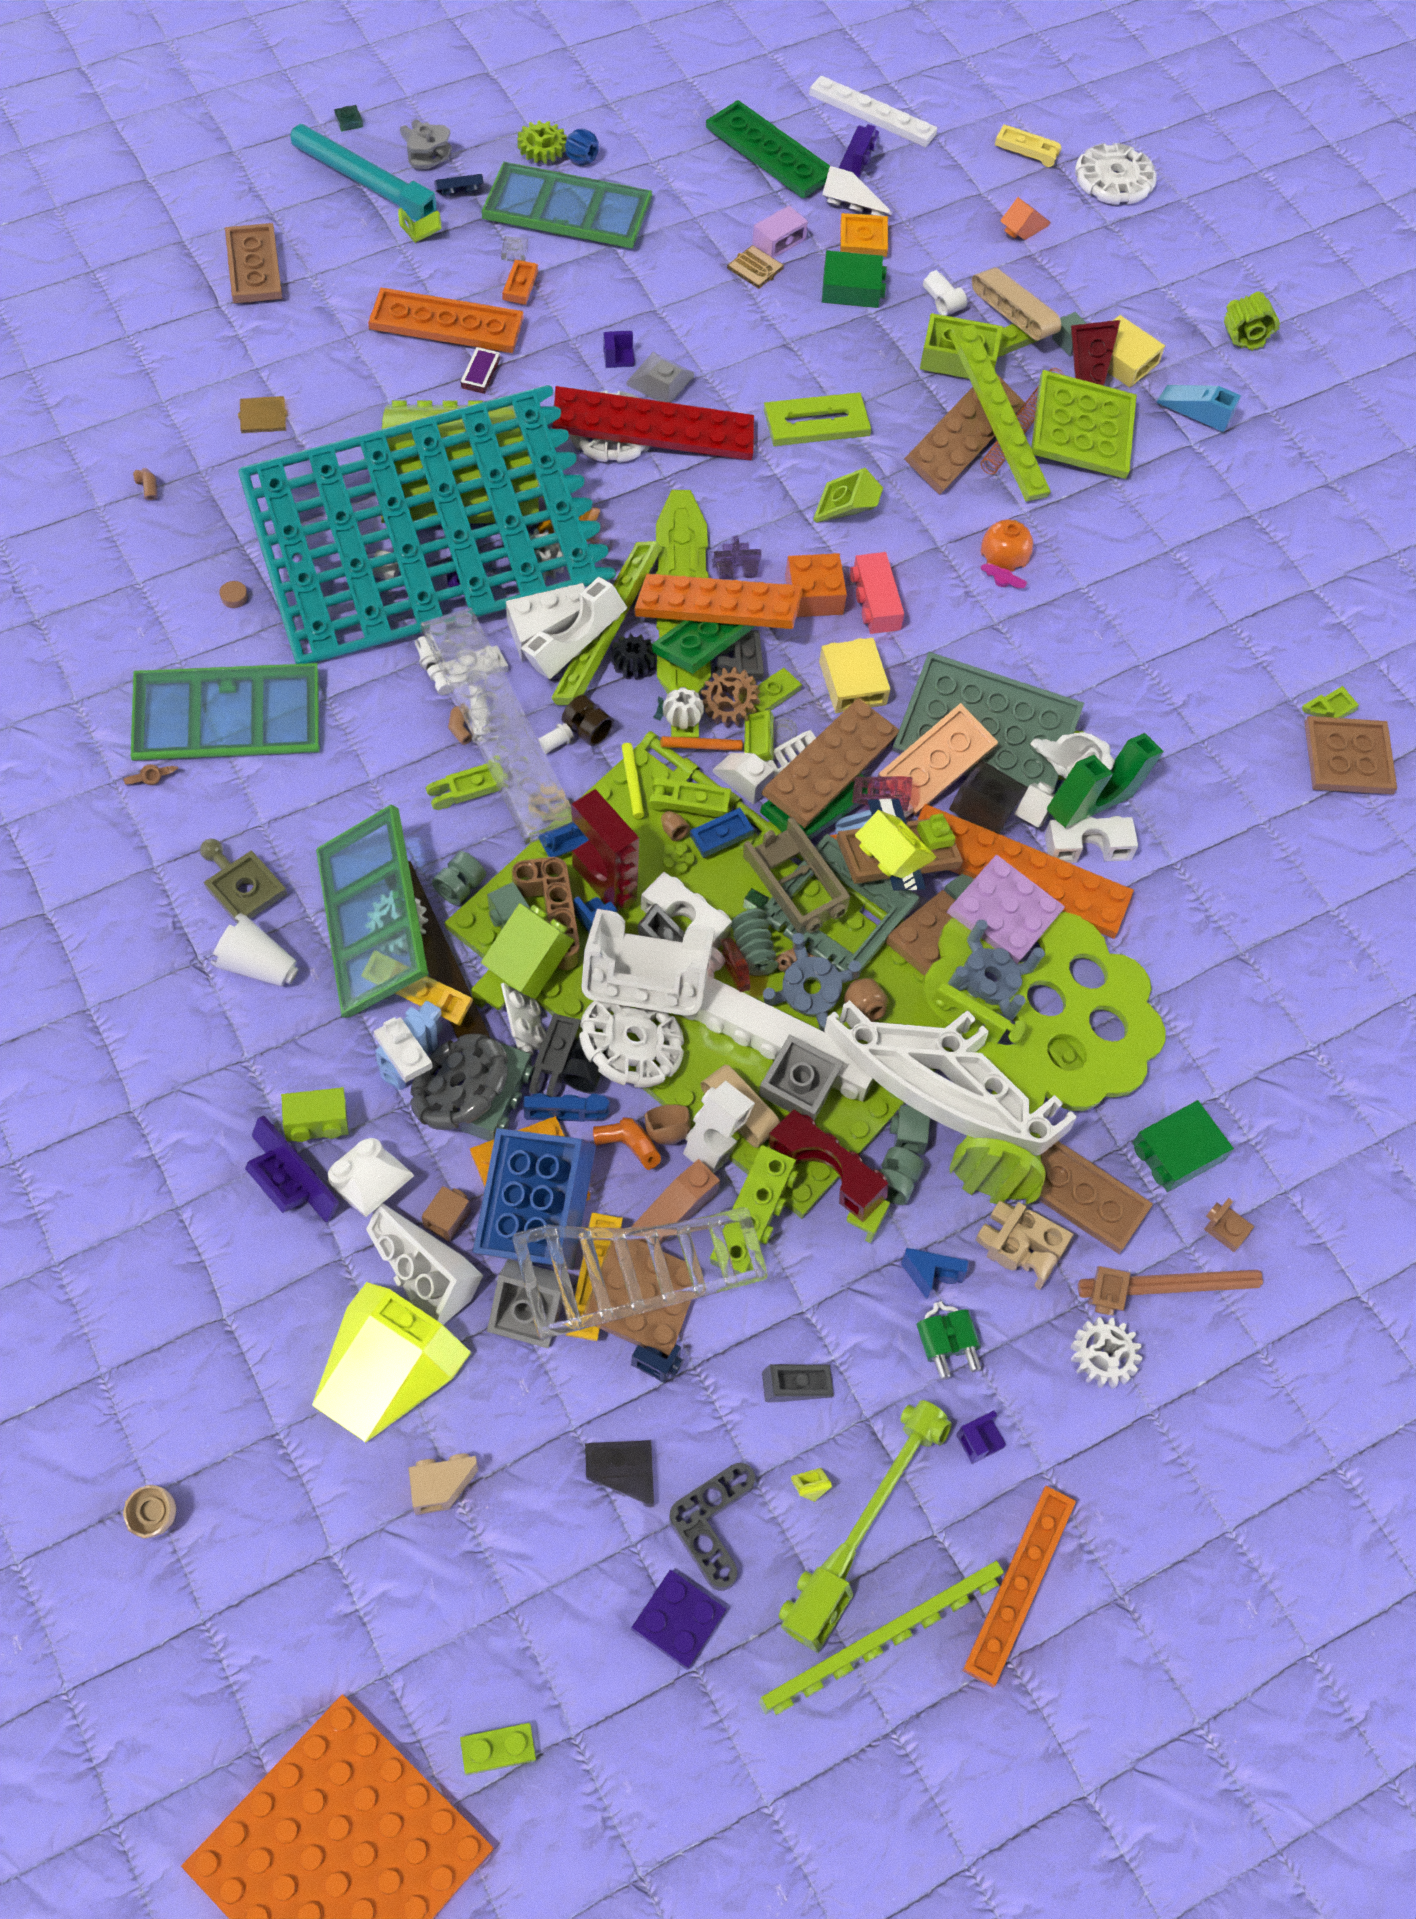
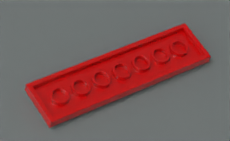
M555 386L553 406L561 409V416L552 422V429H565L569 435L752 460L754 447V415Z

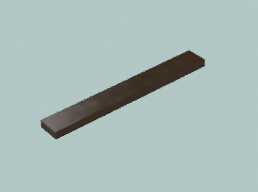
M408 861L414 897L421 900L420 906L426 908L422 917L428 919L427 923L422 924L426 934H421L428 975L430 978L472 998L411 861ZM397 874L386 880L391 892L402 888V886H399ZM474 1000L460 1026L449 1021L457 1041L460 1036L466 1034L487 1035L490 1039Z

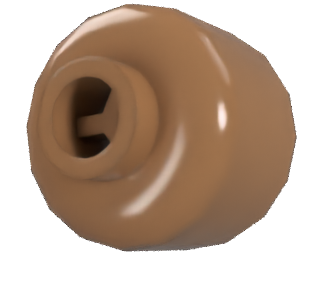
M864 978L853 981L849 985L844 997L845 1003L850 1000L871 1022L881 1019L886 1013L888 1005L887 995L873 979Z

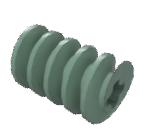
M751 909L740 913L732 920L731 925L734 931L736 948L739 952L738 957L741 962L742 972L751 976L767 975L778 966V962L774 961L776 953L772 950L774 947L773 941L769 940L772 935L767 930L769 927L768 921L765 920L767 914L762 909Z

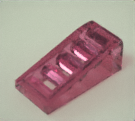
M905 776L855 777L852 803L868 805V800L898 798L900 799L902 809L907 811L911 799L913 778ZM862 787L868 788L867 794H862ZM874 789H878L879 794H873Z

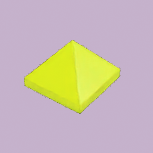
M822 1468L791 1477V1482L799 1495L814 1502L832 1487Z

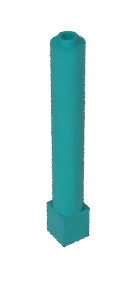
M299 124L292 129L290 137L291 144L294 147L397 204L411 219L418 221L437 211L435 192L415 181L410 183L403 181L304 124Z

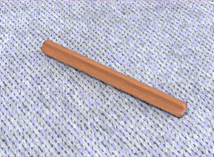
M1260 1270L1130 1276L1127 1295L1260 1288L1263 1285V1278ZM1095 1278L1079 1280L1078 1293L1080 1297L1088 1298L1092 1296Z

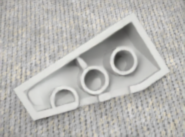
M382 1203L375 1209L366 1230L382 1259L389 1261L396 1274L393 1278L398 1287L403 1286L410 1299L408 1302L444 1325L472 1300L483 1275L464 1256Z

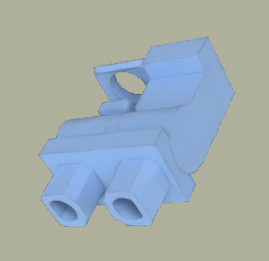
M425 1001L418 1011L410 1007L405 1013L406 1017L403 1021L428 1056L429 1051L433 1052L438 1048L437 1035L443 1029V1024L438 1020L441 1016V1009L429 1001ZM379 1046L375 1054L381 1078L399 1090L406 1088V1083L382 1047Z

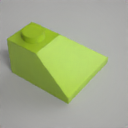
M865 467L829 481L825 485L813 520L818 523L872 510L880 501L883 487Z

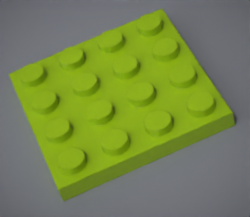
M1043 370L1039 379L1031 445L1033 454L1126 479L1130 471L1137 394Z

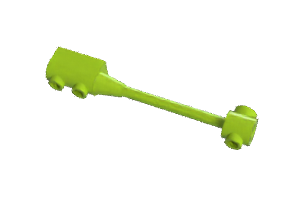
M920 1400L916 1407L910 1404L905 1407L900 1421L905 1424L903 1431L909 1438L849 1536L820 1567L815 1569L813 1574L805 1571L800 1576L797 1589L801 1591L798 1599L795 1603L787 1600L780 1609L779 1619L783 1620L781 1625L783 1631L816 1653L820 1652L854 1595L849 1582L845 1581L854 1560L855 1550L920 1445L931 1447L935 1443L941 1446L949 1436L952 1423L947 1420V1415L936 1405Z

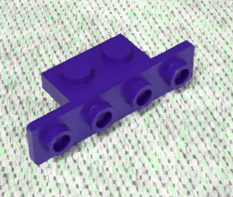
M869 124L866 127L857 126L839 169L853 172L860 178L864 167L869 164L871 152L875 151L879 131L876 130V126Z
M264 1115L259 1117L252 1132V1137L264 1150L265 1154L249 1160L245 1170L282 1213L308 1202L325 1222L332 1220L339 1204L334 1193L322 1183L315 1171L298 1155L296 1149L290 1146L279 1133L277 1127L271 1124Z

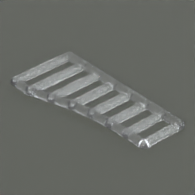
M746 1207L705 1217L647 1227L595 1228L548 1224L517 1232L512 1237L537 1336L540 1339L552 1338L764 1281L768 1277V1271L750 1211ZM739 1221L754 1270L735 1274L721 1226ZM709 1229L723 1278L705 1283L691 1232ZM678 1235L692 1283L691 1287L674 1291L659 1240L661 1237ZM559 1238L580 1240L599 1311L580 1316ZM546 1239L567 1317V1320L549 1325L527 1243ZM646 1239L661 1295L646 1299L642 1298L626 1240ZM593 1240H610L614 1242L630 1303L611 1308Z

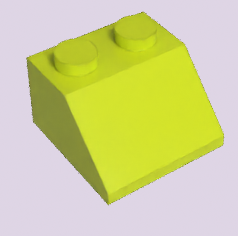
M877 810L855 834L861 841L859 847L868 856H875L880 862L878 864L879 869L888 877L893 875L905 878L936 858V855L899 817Z

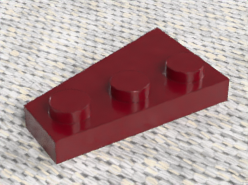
M1121 320L1071 325L1074 375L1076 379L1105 385Z

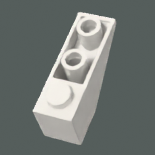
M830 166L822 194L828 198V203L840 206L841 202L850 204L849 209L862 212L863 208L872 210L871 215H892V211L853 172Z

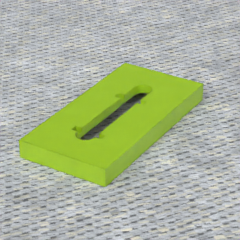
M861 392L764 402L763 410L773 446L866 437L871 434V426ZM834 413L848 414V416L836 417L833 420L826 418L798 421L795 424L786 421L788 418Z

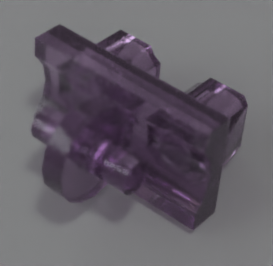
M738 535L732 536L731 543L722 544L723 551H714L712 567L716 568L719 579L733 578V567L742 566L743 577L745 578L757 576L758 566L762 557L761 549H749L748 542L739 543Z

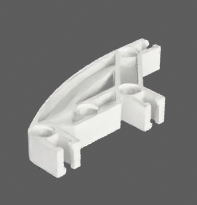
M850 1000L843 1005L840 1018H838L839 1015L836 1012L827 1017L824 1032L864 1072L909 1106L962 1134L973 1138H993L1007 1141L1024 1148L1036 1156L1044 1153L1067 1134L1077 1118L1070 1111L1060 1123L1055 1126L1051 1125L1046 1118L1054 1116L1057 1109L1062 1106V1102L1055 1095L1030 1114L1029 1099L982 1053H975L984 1046L989 1031L984 1026H981L978 1033L971 1038L965 1040L962 1037L961 1033L968 1032L970 1025L975 1021V1017L968 1010L946 1028L871 1022ZM847 1022L852 1029H847L843 1023ZM857 1040H865L868 1044H861ZM943 1047H949L953 1049L954 1052L946 1051ZM930 1069H940L951 1081ZM986 1089H992L997 1094H990L986 1091ZM1030 1132L1038 1133L1042 1138H1035Z

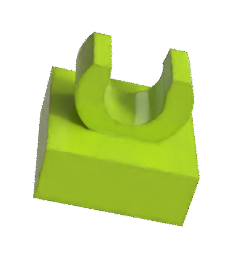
M943 813L932 815L930 820L920 821L916 828L923 843L930 850L953 846L956 840Z

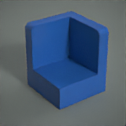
M579 896L573 899L575 916L589 934L597 909L617 913V909L611 901L604 905L599 897H595L585 904Z

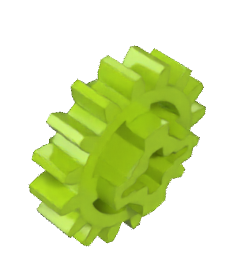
M538 120L536 125L529 122V127L522 126V132H518L517 148L520 149L521 155L526 154V160L534 158V163L543 161L546 164L548 159L555 162L556 156L562 158L563 152H566L565 143L567 135H564V129H558V124L551 126L550 121L542 123Z

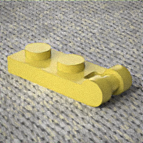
M1003 124L995 141V146L1040 160L1046 167L1054 165L1056 157L1062 150L1061 145L1056 141Z

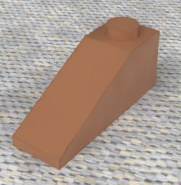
M698 1159L665 1189L630 1227L629 1232L637 1240L657 1248L718 1195L720 1180Z

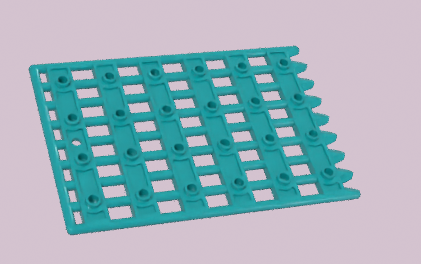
M552 386L537 387L239 468V478L296 664L317 663L506 609V601L581 583L586 587L598 577L605 581L615 578L616 571L614 568L595 567L596 562L608 555V547L604 544H587L586 541L599 533L600 523L597 521L579 520L581 515L592 508V500L589 498L571 497L573 492L583 487L584 477L563 473L565 469L576 463V454L573 452H556L555 450L556 447L569 439V433L565 429H548L547 426L560 418L561 409L555 406H540V402L553 394ZM512 406L516 418L495 424L491 423L488 412ZM462 419L465 432L441 438L438 425ZM520 429L523 441L499 447L496 434ZM408 433L412 434L414 446L390 452L386 439ZM466 442L470 443L472 455L448 460L445 448ZM361 446L364 459L339 466L335 453ZM525 451L528 452L531 464L507 470L503 457ZM419 455L422 464L421 469L397 474L394 462ZM310 460L313 473L287 479L285 466ZM477 465L480 478L456 484L452 471ZM368 469L372 482L346 489L343 480L344 475ZM258 474L262 487L254 488L250 476ZM535 474L539 487L517 493L514 492L511 480ZM426 478L430 489L429 492L405 498L401 485ZM317 483L320 496L294 502L291 490ZM485 488L488 501L466 507L463 506L460 494ZM375 492L379 505L353 511L350 499ZM265 497L269 510L261 512L257 499ZM543 497L547 510L522 516L518 503ZM434 502L437 515L412 521L409 508ZM324 506L328 519L304 526L301 525L298 513ZM492 511L496 524L471 530L467 517ZM383 516L386 529L364 535L360 534L357 522ZM272 520L276 533L268 535L264 522ZM548 520L551 521L554 533L530 539L526 526ZM438 525L442 526L445 538L424 544L419 543L416 531ZM327 530L332 531L335 543L313 549L308 548L305 536ZM500 534L504 547L479 554L475 543L476 540ZM390 539L394 552L368 559L365 545ZM556 543L559 544L562 553L561 557L538 563L534 552L535 549ZM279 544L283 557L275 559L271 546ZM449 548L453 561L427 568L424 558L425 554ZM336 553L339 554L341 567L316 573L312 560ZM301 555L303 558L300 562H294L293 557ZM508 558L511 571L490 577L486 576L483 564ZM398 563L401 576L375 582L372 569ZM286 567L290 581L282 583L278 569ZM562 567L567 568L570 580L549 586L545 585L542 573ZM452 572L457 573L460 585L435 592L431 578ZM346 577L350 590L323 597L320 583ZM512 581L516 582L519 594L494 601L491 587ZM405 586L409 599L383 606L379 593ZM293 591L297 605L289 606L286 593ZM464 595L468 609L446 615L442 614L439 602ZM353 600L357 614L331 621L327 607ZM413 610L416 623L393 630L390 629L387 616ZM301 615L304 629H296L293 617ZM361 625L364 638L338 645L334 631ZM308 639L312 651L308 654L303 653L300 641Z

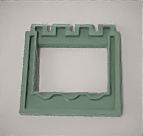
M826 834L815 848L835 876L888 914L854 954L819 929L813 933L806 932L803 934L804 945L807 942L811 943L806 950L809 954L819 958L823 957L827 960L834 959L832 964L838 972L849 969V964L852 961H858L861 964L862 971L884 945L888 935L902 923L916 906L920 897L910 890L894 891L890 879L854 884L837 840ZM803 861L795 871L799 870L802 865L806 866L807 863ZM809 869L806 875L800 874L784 883L781 887L792 900L814 873ZM772 897L764 908L767 914L765 920L778 932L784 926H787L783 935L792 941V937L797 933V930Z

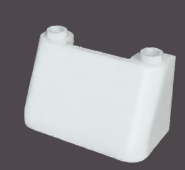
M597 909L584 952L582 992L587 998L599 1002L679 1015L696 1014L702 1005L715 928L701 925L689 927L685 931L683 942L625 933V921L621 915L613 911Z

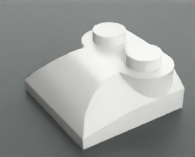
M369 1138L360 1141L331 1166L328 1171L327 1183L335 1193L367 1217L414 1175L387 1152L379 1140Z

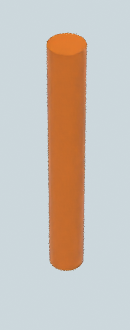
M662 736L660 740L661 747L741 751L743 747L742 740Z

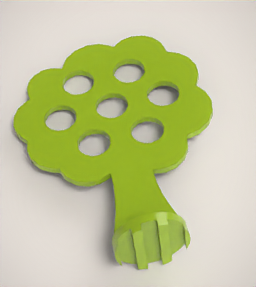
M1061 912L1037 941L1045 952L1044 957L1032 973L1021 975L1022 984L1015 995L1024 996L1026 1001L1013 1020L1015 1023L1018 1020H1023L1027 1028L1019 1042L1003 1045L993 1044L986 1039L984 1046L975 1052L982 1053L1029 1099L1030 1114L1044 1104L1045 1096L1050 1099L1055 1095L1062 1102L1061 1107L1070 1111H1085L1093 1108L1104 1097L1128 1096L1140 1087L1147 1075V1062L1160 1053L1165 1043L1166 1029L1163 1021L1155 1009L1147 1003L1151 992V983L1145 969L1130 957L1122 954H1109L1104 937L1093 924L1082 919L1081 916ZM954 917L949 920L940 933L938 948L941 959L931 965L922 982L921 995L926 1009L944 1027L950 1025L965 1012L956 1007H950L946 1011L941 1010L933 1005L932 998L943 981L948 983L957 967H963L967 958L972 954L967 943V937L971 930ZM982 938L980 939L984 949H995ZM1077 958L1093 961L1101 968L1104 974V984L1099 988L1092 989L1080 985L1070 973V962ZM1034 985H1044L1052 988L1061 997L1063 1011L1055 1016L1040 1014L1034 1010L1028 1001V989ZM966 989L961 990V992L989 1009L1003 1014L999 1005L987 1004L985 1000L973 997ZM1096 1010H1106L1117 1015L1125 1028L1124 1037L1119 1041H1108L1097 1036L1089 1023L1090 1014ZM975 1019L970 1025L969 1031L961 1033L962 1037L965 1040L971 1038L978 1033L983 1023ZM1057 1038L1068 1039L1076 1043L1084 1056L1082 1067L1078 1070L1069 1071L1055 1065L1047 1052L1048 1043ZM994 1090L991 1092L993 1095L997 1094ZM1030 1132L1033 1137L1040 1138L1038 1133ZM969 1135L955 1148L949 1168L950 1174L954 1171L957 1177L964 1182L962 1187L964 1191L970 1195L976 1190L990 1195L989 1202L997 1204L999 1201L1005 1202L1006 1199H1026L1025 1205L1036 1201L1041 1194L1046 1176L1044 1166L1041 1163V1154L1034 1156L1024 1148L1007 1141L993 1138H973Z

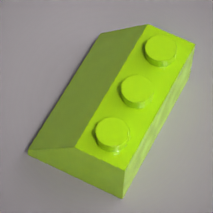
M931 313L920 370L969 378L949 335L952 328L968 325L975 326L995 369L1003 326Z

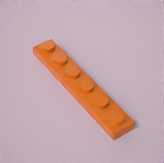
M1045 1486L1040 1494L962 1669L963 1672L992 1688L996 1686L1076 1503L1075 1500L1048 1486Z

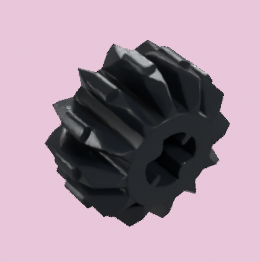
M630 633L628 638L620 635L618 642H613L610 661L614 665L616 673L622 672L624 678L628 675H633L636 680L638 674L646 676L648 670H653L656 654L653 653L651 639L644 640L642 634L634 637Z

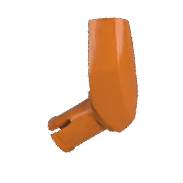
M623 1117L620 1123L593 1126V1137L596 1146L623 1142L634 1153L645 1169H653L660 1163L661 1156L654 1143L634 1119Z

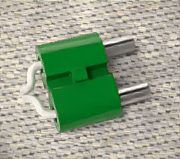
M942 1301L934 1303V1309L927 1312L925 1319L916 1324L928 1362H935L941 1380L948 1379L951 1376L946 1359L952 1355L960 1356L965 1354L970 1371L978 1372L981 1370L976 1350L980 1349L981 1345L969 1310H958L953 1306H944ZM939 1307L944 1311H953L948 1313L947 1316L941 1317V1315L930 1317L938 1311Z

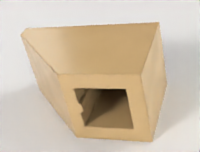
M461 1453L450 1456L448 1461L436 1462L435 1459H425L416 1462V1466L408 1467L415 1515L449 1510L478 1472L476 1456L469 1457V1454Z

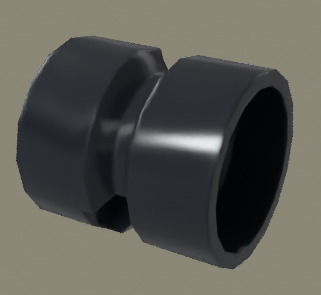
M579 1038L571 1053L572 1059L567 1062L561 1078L564 1083L577 1091L594 1094L598 1091L604 1076L598 1071L599 1067L594 1061L589 1062ZM605 1050L603 1054L609 1059Z

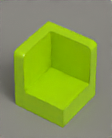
M489 969L471 988L472 998L475 1005L481 1009L488 1003L495 1009L501 1010L505 1006L501 984L504 983L510 987L512 986Z
M884 1200L864 1222L851 1212H849L846 1221L867 1232L865 1241L871 1244L887 1213L890 1202Z

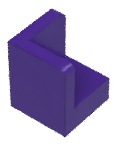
M632 331L603 332L605 368L634 366Z
M995 1410L961 1426L956 1434L972 1464L1004 1449L1006 1446L994 1424L998 1417Z

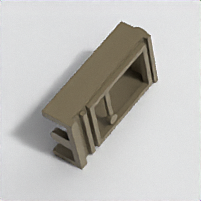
M793 817L788 819L786 831L777 836L773 830L766 832L763 836V843L754 848L750 841L744 843V859L746 862H749L797 930V933H813L831 918L834 920L838 919L847 912L850 895ZM800 854L807 865H802L799 870L777 881L770 870ZM811 869L832 900L802 916L781 885L800 874L806 875L808 870Z

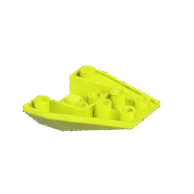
M366 1282L346 1308L312 1406L367 1443L450 1382L468 1359L471 1352L443 1324L392 1290Z

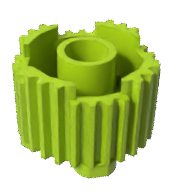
M1260 291L1250 294L1249 297L1246 295L1245 298H1240V301L1237 299L1232 300L1226 306L1228 312L1224 316V325L1233 344L1237 347L1240 346L1242 348L1244 346L1251 351L1254 349L1258 350L1259 347L1262 348L1266 344V339L1270 338L1271 334L1276 333L1280 329V322L1271 302Z

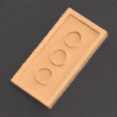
M960 703L879 772L878 777L891 791L895 790L913 806V814L916 816L921 812L924 804L929 805L997 747L998 741Z

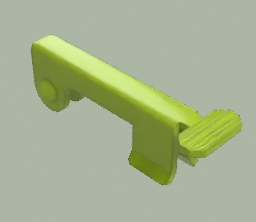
M944 981L932 998L933 1005L941 1010L946 1011L950 1007H956L963 1012L968 1010L975 1019L985 1024L984 1027L989 1031L986 1039L993 1044L998 1043L1006 1029L1010 1031L1008 1035L1009 1040L1013 1043L1019 1042L1027 1028L1023 1020H1018L1015 1024H1012L1010 1020Z

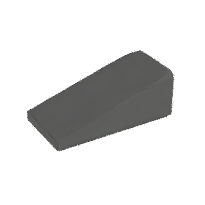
M770 1364L762 1371L765 1402H787L832 1398L834 1396L830 1365Z

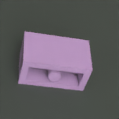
M787 206L754 225L752 244L771 258H775L806 240L808 221L791 206Z

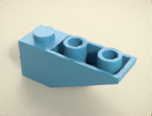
M1167 385L1158 398L1157 403L1224 432L1234 416L1241 395L1221 386Z

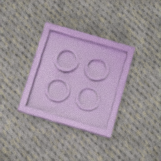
M996 854L950 906L947 913L971 931L978 920L986 921L988 927L981 938L995 949L1003 948L1008 951L1010 957L1018 964L1065 906Z

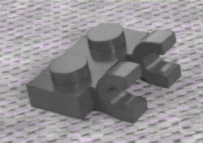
M750 630L717 655L715 673L718 676L722 675L723 668L728 673H731L733 667H736L739 674L746 670L749 677L753 676L755 680L763 679L764 669L759 630ZM730 651H733L734 658L723 656L728 654Z

